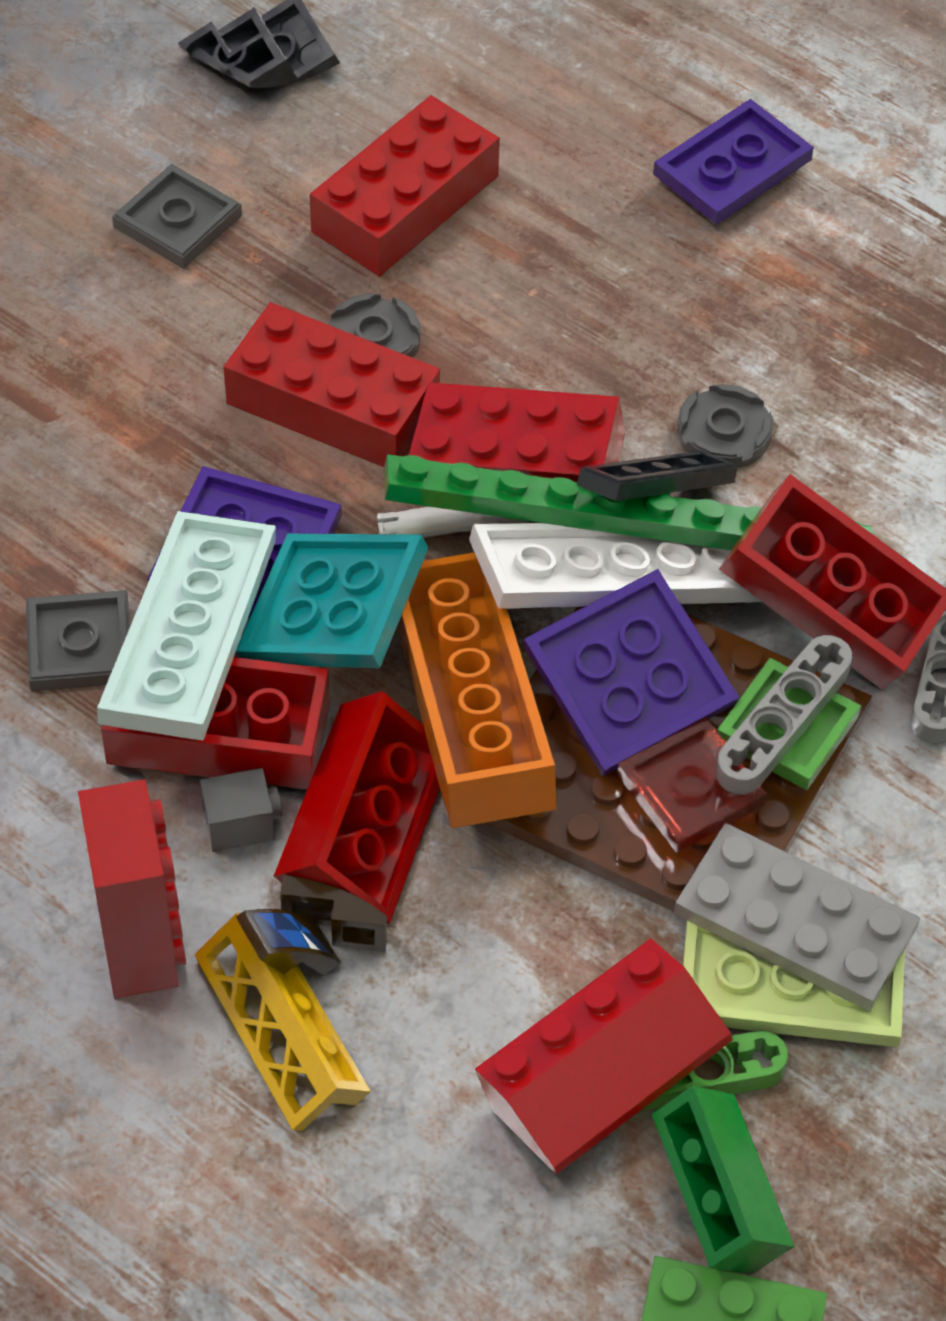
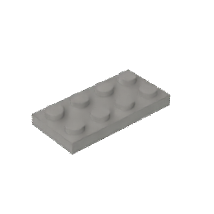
M727 823L723 825L679 896L674 909L675 915L871 1012L917 930L920 917Z

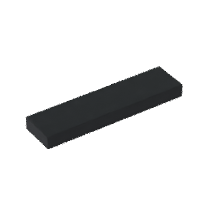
M703 451L584 466V468H580L577 486L612 500L620 501L735 483L738 467L734 463Z

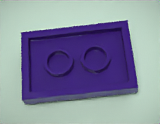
M749 99L654 162L653 175L717 225L810 162L814 147L752 99Z

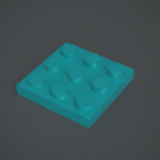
M287 534L236 649L239 658L301 666L380 668L428 550L422 535Z

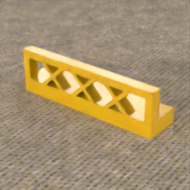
M236 913L194 955L291 1129L303 1131L332 1103L357 1105L371 1091L298 965L287 973L282 974L261 961L236 918L240 913ZM231 943L237 952L234 977L226 976L216 958ZM248 985L256 986L262 996L258 1020L251 1019L245 1010ZM272 1028L281 1029L287 1040L284 1064L276 1063L269 1052ZM297 1073L306 1074L317 1093L302 1108L294 1096Z

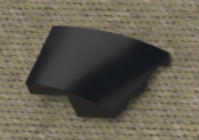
M285 0L262 16L254 7L219 30L211 21L178 42L180 48L186 54L251 88H268L297 83L323 73L340 63L302 0Z

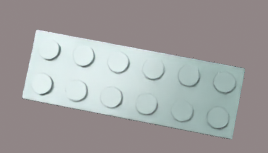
M177 511L98 704V724L204 740L275 545L276 526Z

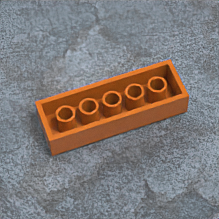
M475 552L423 561L398 622L397 629L451 829L557 810L555 763L507 608H498Z

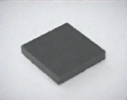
M170 164L112 216L113 227L184 269L242 216V204L177 166Z
M127 590L26 598L30 690L41 691L107 685L122 644L130 629Z

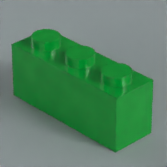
M691 1086L652 1114L711 1269L754 1274L795 1247L734 1094Z

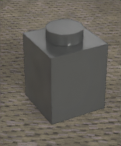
M263 768L200 779L202 805L212 852L275 840L273 819L282 818V809L277 787L267 788Z

